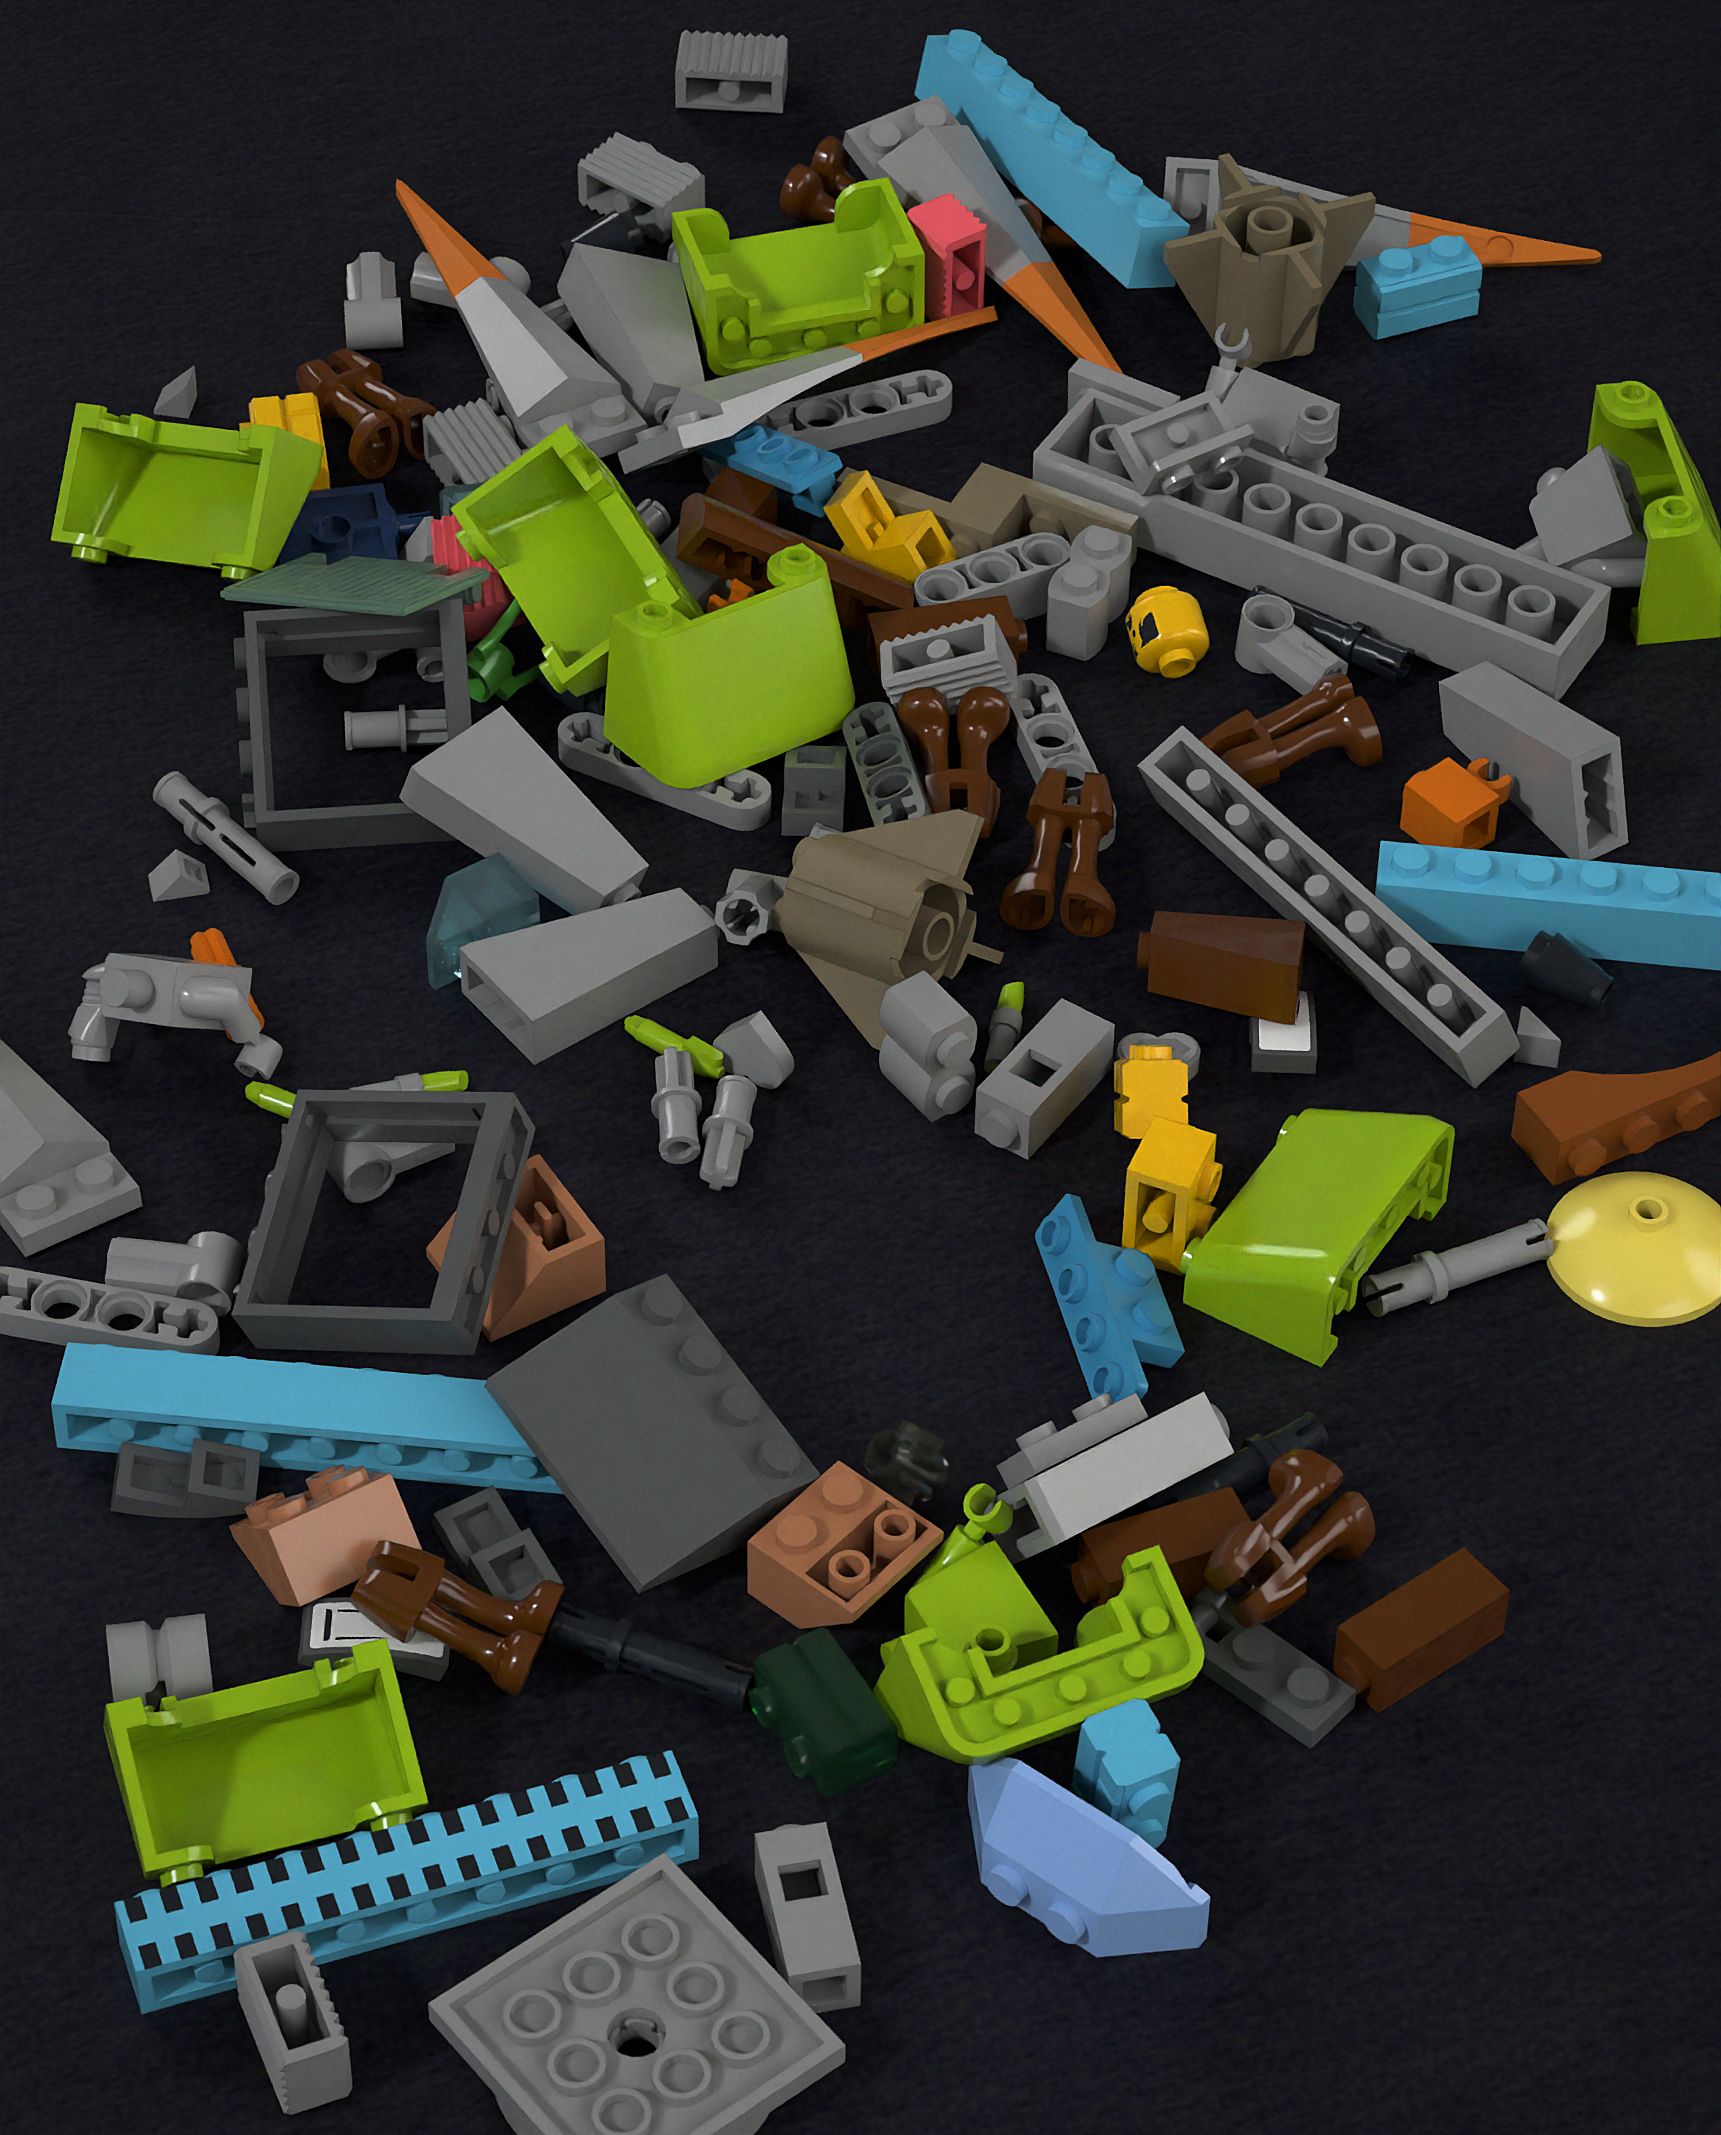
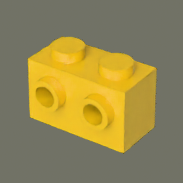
M1154 1116L1127 1168L1122 1248H1133L1150 1255L1155 1268L1183 1276V1273L1180 1272V1263L1187 1246L1195 1237L1203 1239L1219 1216V1209L1211 1206V1201L1219 1187L1223 1170L1222 1164L1214 1162L1216 1134L1197 1129L1188 1124H1181Z

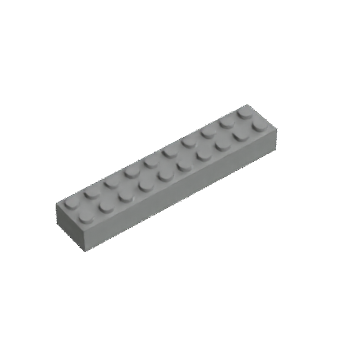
M1091 387L1034 451L1033 480L1139 516L1138 547L1251 591L1256 585H1262L1270 591L1346 623L1362 622L1370 626L1371 633L1403 647H1410L1414 649L1416 656L1460 673L1484 661H1489L1559 702L1604 641L1612 587L1247 447L1243 452L1244 459L1226 472L1214 474L1212 469L1196 475L1189 485L1179 491L1165 494L1163 489L1141 497L1109 440V436L1115 427L1153 413V411Z

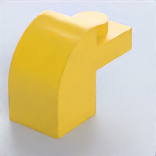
M867 470L849 474L823 507L833 527L845 544L839 552L909 580L913 590L915 579L920 573L958 558L956 551L931 510L895 517Z

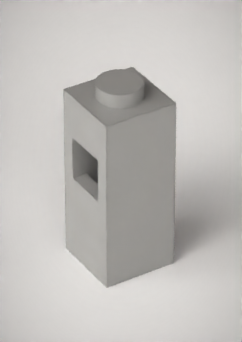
M1061 998L976 1089L975 1133L986 1138L991 1144L1005 1148L1028 1160L1112 1069L1115 1024Z
M826 1822L804 1826L788 1824L780 1826L773 1831L755 1833V1878L778 1974L815 2013L860 2006L861 1962Z

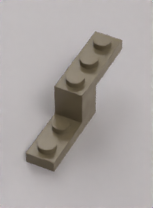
M985 463L979 465L951 503L870 475L895 517L931 510L956 551L957 559L1042 532L1053 533L1063 537L1069 542L1071 547L1077 535L1091 525L1130 535L1132 538L1131 567L1137 558L1139 516ZM846 467L836 480V490L849 474L860 471Z

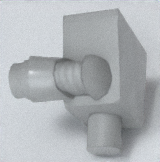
M1227 323L1221 324L1215 333V341L1221 359L1219 366H1212L1205 392L1211 389L1214 390L1235 428L1248 423L1251 425L1255 435L1247 448L1324 477L1328 471L1325 458L1336 449L1340 404L1246 366L1240 373L1235 372L1236 365L1249 358L1252 352L1251 339L1247 328H1245L1241 343L1234 347H1228L1225 344L1229 337V327Z
M1600 444L1568 470L1555 467L1546 471L1537 483V496L1531 500L1529 506L1538 536L1515 550L1612 588H1641L1648 539L1643 527L1645 507L1630 466Z
M109 953L104 963L89 968L81 976L87 980L84 990L85 995L82 997L83 1002L78 1006L68 1034L71 1036V1043L73 1044L72 1058L110 1062L111 1048L114 1045L120 1020L123 1019L171 1027L228 1030L234 1042L245 1044L234 1064L241 1073L248 1077H253L257 1071L264 1079L269 1080L281 1059L283 1052L281 1045L270 1037L259 1033L262 1026L248 1004L252 968L154 954Z

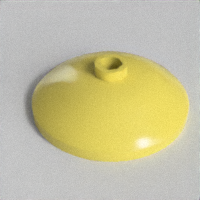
M1612 1173L1593 1178L1573 1188L1562 1197L1552 1210L1547 1222L1549 1232L1545 1233L1544 1240L1552 1238L1554 1247L1553 1255L1546 1259L1548 1269L1565 1294L1586 1310L1605 1319L1622 1324L1662 1327L1694 1320L1713 1310L1721 1303V1206L1700 1189L1676 1178L1657 1173Z

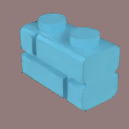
M1438 236L1430 243L1406 249H1386L1378 256L1357 261L1356 283L1358 286L1355 287L1353 308L1355 314L1374 340L1478 314L1480 296L1478 289L1481 288L1483 268L1480 260L1462 236Z
M1135 1698L1085 1718V1722L1081 1725L1072 1777L1074 1781L1071 1783L1070 1792L1139 1835L1155 1849L1166 1838L1181 1759L1167 1735L1159 1734L1160 1724L1147 1701Z

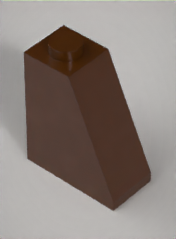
M1155 911L1151 932H1140L1137 969L1148 970V992L1271 1022L1295 1025L1303 976L1306 921Z

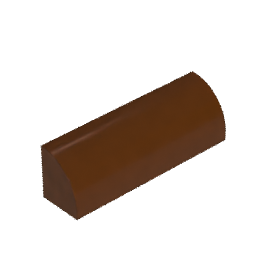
M700 493L690 495L682 503L676 559L730 581L736 578L754 591L762 593L775 588L767 578V562L770 557L786 547L803 543L818 554L827 564L840 626L867 636V614L913 608L914 606L913 586L907 579Z

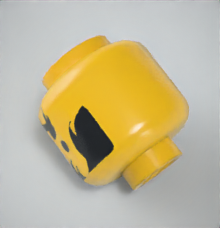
M1159 586L1143 592L1137 597L1135 605L1131 607L1125 618L1126 629L1136 662L1147 672L1161 673L1167 678L1184 676L1195 668L1196 663L1204 657L1210 646L1209 635L1198 601L1191 594L1179 591L1176 587Z

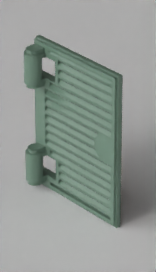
M311 552L225 587L224 590L220 591V596L225 598V600L406 616L442 599L462 598L463 604L473 605L479 602L482 597V582L488 580L490 571L483 567H470L454 575L447 576V564L350 556L327 565L326 554Z

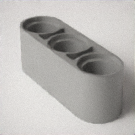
M1036 533L928 569L920 573L915 579L914 607L1006 595L1014 618L1022 617L1023 620L1045 614L1047 613L1049 582L1054 573L1061 566L1069 562L1071 548L1069 542L1053 533Z

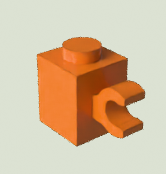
M1447 757L1430 769L1417 772L1405 783L1402 795L1403 804L1400 828L1422 845L1479 850L1495 840L1499 805L1506 802L1510 797L1512 777L1506 774L1496 781H1486L1490 767V760L1486 757L1472 761L1468 765L1467 770L1450 757Z

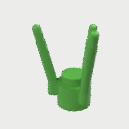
M516 599L510 604L488 635L467 654L469 694L472 699L478 702H486L494 694L507 701L520 688L539 679L540 664L513 676L514 657L510 650L499 642L523 611Z

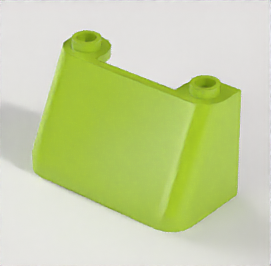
M888 177L861 181L844 189L836 199L834 223L729 240L727 223L718 211L710 208H697L672 212V237L703 354L709 368L719 376L726 377L924 324L925 253Z
M1637 381L1596 385L1587 454L1601 444L1628 464L1645 507L1643 527L1648 542L1638 607L1632 608L1629 624L1636 645L1721 637V528L1704 483L1661 399L1654 390Z
M76 403L51 541L73 548L71 558L88 563L105 565L107 555L222 570V579L233 582L243 581L273 568L320 471L324 447L274 426L252 424L251 428L241 427V431L155 421L139 414H131V416L120 415L118 417L108 413L106 407Z
M566 423L450 508L462 526V529L455 534L462 547L476 563L485 557L497 569L545 646L541 650L547 660L541 663L539 667L546 679L559 694L568 689L573 695L579 697L607 685L611 615L639 606V604L650 600H658L669 604L689 620L705 615L620 483L604 462Z
M803 543L786 547L772 555L768 560L767 578L775 588L698 618L689 620L669 604L658 600L645 601L639 604V606L611 615L603 736L658 781L679 789H692L706 785L841 730L844 720L854 710L855 692L827 564L818 554Z
M1308 1108L1298 1117L1295 1115L1289 1116L1279 1132L1276 1146L1203 1239L1195 1237L1187 1246L1180 1263V1272L1186 1275L1183 1303L1322 1367L1338 1344V1337L1330 1334L1334 1314L1338 1315L1342 1309L1350 1312L1356 1304L1358 1281L1407 1216L1417 1220L1423 1217L1432 1221L1446 1202L1455 1136L1454 1127L1430 1115Z
M1157 1545L1125 1558L1121 1565L1124 1583L1120 1594L1109 1599L1107 1604L1096 1607L1085 1614L1075 1631V1649L993 1678L980 1646L966 1650V1652L949 1649L938 1641L933 1625L900 1636L873 1690L886 1723L893 1733L905 1742L956 1763L973 1766L991 1762L1081 1729L1085 1718L1135 1698L1146 1700L1150 1704L1183 1691L1191 1685L1203 1667L1205 1652L1200 1635L1160 1546Z
M387 1638L351 1646L353 1657L336 1661L334 1663V1671H332L329 1658L315 1661L313 1669L180 1701L176 1700L175 1695L161 1698L160 1712H154L153 1706H143L141 1696L106 1704L103 1726L145 1879H160L162 1889L205 1878L203 1869L370 1828L374 1832L414 1821L413 1816L426 1809L428 1799Z

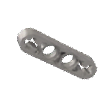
M914 371L781 404L753 422L828 451L936 424L945 420L952 410V383L946 375L938 371ZM875 406L885 408L887 411L879 414L862 412L861 409ZM822 419L832 421L834 424L828 427H815L809 425L808 422Z
M1031 673L1017 676L1019 698L1008 701L1010 708L1008 726L1036 785L1047 768L1066 769L1067 777H1075L1083 782L1085 772L1099 773L1057 685L1044 675ZM1032 704L1035 707H1041L1039 715L1034 716ZM1042 737H1056L1065 743L1059 747L1048 748L1040 746L1035 741ZM1083 785L1076 788H1067L1068 804L1064 803V805L1080 806L1077 805V801ZM1114 803V828L1109 831L1108 835L1101 838L1098 852L1108 848L1115 838L1117 813ZM1065 843L1068 847L1071 848V843Z
M590 712L575 713L562 720L558 727L559 759L564 765L573 770L738 831L755 830L762 827L770 819L771 785L766 778L755 772L742 769L700 787L679 789L658 781L642 767H632L623 763L629 756L603 736L604 716Z
M0 1266V1295H5L0 1298V1334L67 1346V1342L92 1345L108 1344L115 1347L158 1351L174 1350L181 1353L215 1356L219 1351L220 1333L218 1318L215 1311L207 1304L189 1299ZM61 1302L71 1303L80 1308L76 1314L65 1319H54L45 1314L49 1307ZM123 1314H133L143 1319L139 1326L128 1331H118L108 1325L113 1318ZM158 1323V1331H159V1332L156 1334V1331H157L156 1324ZM189 1330H196L190 1334L189 1338H181L186 1337Z

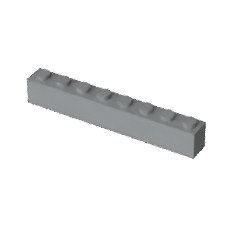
M1183 725L1137 765L1154 799L1163 809L1285 919L1306 921L1305 937L1474 1089L1521 1047L1506 1012Z

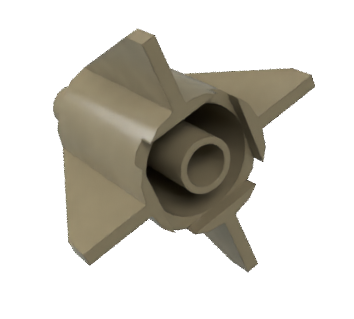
M1230 153L1219 155L1218 179L1222 210L1218 214L1215 212L1213 230L1164 242L1163 261L1215 343V333L1223 323H1227L1229 327V337L1225 344L1228 347L1240 344L1243 339V332L1247 328L1252 343V352L1249 358L1244 362L1238 363L1236 366L1241 368L1246 366L1252 369L1259 367L1263 362L1280 361L1293 356L1310 354L1315 346L1319 308L1372 221L1376 198L1372 192L1318 204L1310 196L1299 191L1298 200L1287 196H1280L1281 186H1252Z
M955 809L841 834H826L819 839L805 837L794 850L792 858L794 868L788 878L783 897L777 901L773 908L772 926L776 931L785 935L787 943L799 953L868 1043L875 1049H881L887 1034L881 1026L880 1009L888 988L923 970L936 982L941 976L953 979L961 969L967 954L999 965L1002 961L1003 952L972 941L976 928V912L966 908V896L964 893L974 895L971 886L963 878L985 820L983 817Z

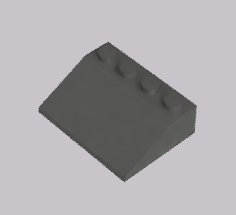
M667 1274L614 1294L489 1377L484 1386L638 1594L747 1546L748 1540L821 1476Z

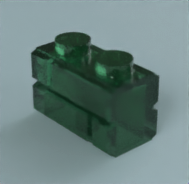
M824 1627L816 1629L796 1638L790 1646L785 1643L760 1654L757 1660L754 1661V1688L749 1690V1701L757 1720L766 1729L775 1725L784 1738V1753L793 1772L801 1779L810 1776L823 1795L830 1797L856 1785L860 1778L867 1780L891 1769L894 1763L897 1762L898 1727L828 1629Z

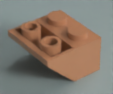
M540 1154L527 1159L481 1330L490 1342L606 1291L604 1237ZM456 1211L426 1248L427 1258L439 1273Z
M838 1460L748 1540V1593L799 1629L853 1623L943 1541L944 1531Z
M342 1464L320 1471L305 1480L309 1490L285 1498L283 1492L261 1498L245 1507L248 1518L229 1526L235 1541L279 1604L301 1607L358 1580L363 1573L367 1572V1562L379 1541L387 1540L422 1550L391 1473L366 1472L364 1466L345 1470Z

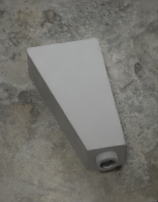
M574 243L557 284L558 293L597 361L621 384V394L646 421L647 428L662 425L680 389L705 382L680 264Z
M1484 661L1439 681L1444 735L1471 761L1482 757L1490 760L1488 778L1491 781H1496L1506 774L1512 777V785L1509 799L1570 859L1590 861L1628 843L1620 737L1489 661Z
M503 706L411 766L399 796L406 806L572 915L640 898L642 892L638 887L649 864Z
M681 888L672 889L468 943L459 948L462 993L536 1065L717 968L720 927L714 924L715 916L708 907L704 905L699 906Z
M1202 1392L997 1495L994 1501L986 1508L984 1515L991 1512L998 1501L1004 1500L1012 1507L1013 1522L1004 1532L992 1535L1012 1565L1053 1547L1235 1453L1228 1440L1230 1437L1228 1423L1222 1412L1215 1405L1210 1404L1205 1393Z

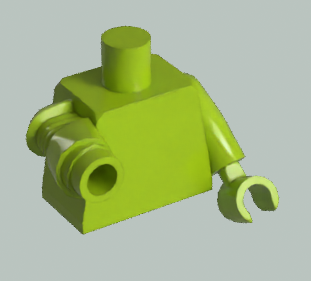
M981 1483L972 1487L964 1498V1512L970 1521L966 1526L957 1524L906 1594L904 1632L906 1635L933 1625L938 1641L949 1649L966 1652V1650L980 1646L993 1678L1056 1656L1058 1632L997 1542L994 1540L985 1544L982 1540L986 1532L998 1534L1008 1529L1013 1522V1510L1008 1503L1000 1500L994 1505L991 1512L984 1515L988 1505L994 1501L996 1491L988 1484ZM899 1638L881 1644L880 1650L884 1666H886Z

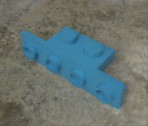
M751 422L731 437L696 451L698 455L776 486L777 500L820 518L826 515L823 507L834 494L832 489L836 484L834 472L843 467L839 455L755 422Z
M1065 1194L1052 1212L1044 1218L1035 1233V1239L1090 1395L1093 1400L1108 1392L1113 1403H1116L1136 1393L1139 1400H1141L1148 1391V1383L1140 1362L1172 1368L1185 1352L1172 1313L1168 1307L1150 1255L1133 1248H1122L1097 1242L1081 1198L1076 1195Z

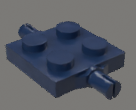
M383 483L310 491L276 560V564L278 566L311 552L326 554L327 565L350 556L398 560L397 548L399 538L411 537L423 518L432 516L431 511L396 515L395 510L387 502Z

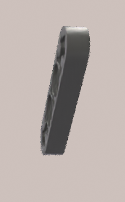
M871 702L853 710L844 720L842 730L874 826L903 821L907 818L913 819L932 815L908 743L892 707L885 702ZM875 732H879V735L870 737Z

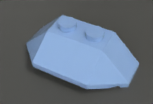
M1004 1756L985 1764L969 1766L968 1805L981 1883L987 1886L989 1891L999 1901L1008 1906H1018L1043 1922L1048 1930L1059 1940L1068 1944L1075 1943L1095 1957L1198 1948L1207 1937L1210 1896L1198 1885L1191 1882L1187 1884L1175 1866L1139 1835L1020 1760Z

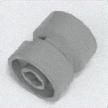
M205 1613L166 1618L158 1630H152L145 1621L106 1625L114 1702L141 1696L143 1706H153L155 1711L161 1698L175 1695L176 1700L180 1701L213 1693Z

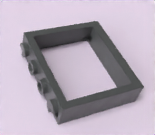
M462 598L442 599L406 616L319 608L244 611L245 638H234L236 672L247 671L248 687L236 688L238 723L250 724L251 740H239L241 777L253 776L254 793L242 794L244 830H256L257 840L270 852L458 840L406 806L405 803L275 811L266 657L441 647L447 740L450 741L472 726Z
M298 1089L288 1124L282 1125V1145L275 1168L268 1174L266 1179L265 1202L258 1226L252 1229L249 1236V1256L241 1283H238L233 1291L236 1300L231 1315L255 1348L475 1355L536 1129L514 1092ZM334 1141L475 1144L430 1309L287 1305Z

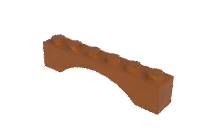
M1721 1051L1706 1059L1675 1069L1644 1074H1596L1573 1070L1565 1072L1517 1093L1511 1137L1553 1186L1577 1176L1590 1175L1605 1164L1631 1153L1638 1154L1644 1152L1657 1142L1685 1130H1696L1707 1121L1721 1116Z

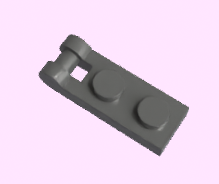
M1206 1586L1193 1598V1608L1189 1611L1202 1640L1205 1652L1203 1667L1200 1672L1311 1749L1355 1708L1356 1690L1262 1624L1246 1629L1242 1627L1228 1611L1235 1603L1231 1596L1225 1590L1215 1595ZM1212 1629L1222 1636L1223 1639L1218 1644L1205 1636L1209 1630Z

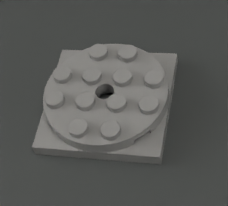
M665 1852L428 2003L429 2020L494 2092L503 2115L517 2135H754L772 2110L845 2062V2044ZM632 2039L649 2041L656 2047L654 2053L644 2057H629L620 2054L617 2050L624 2042Z

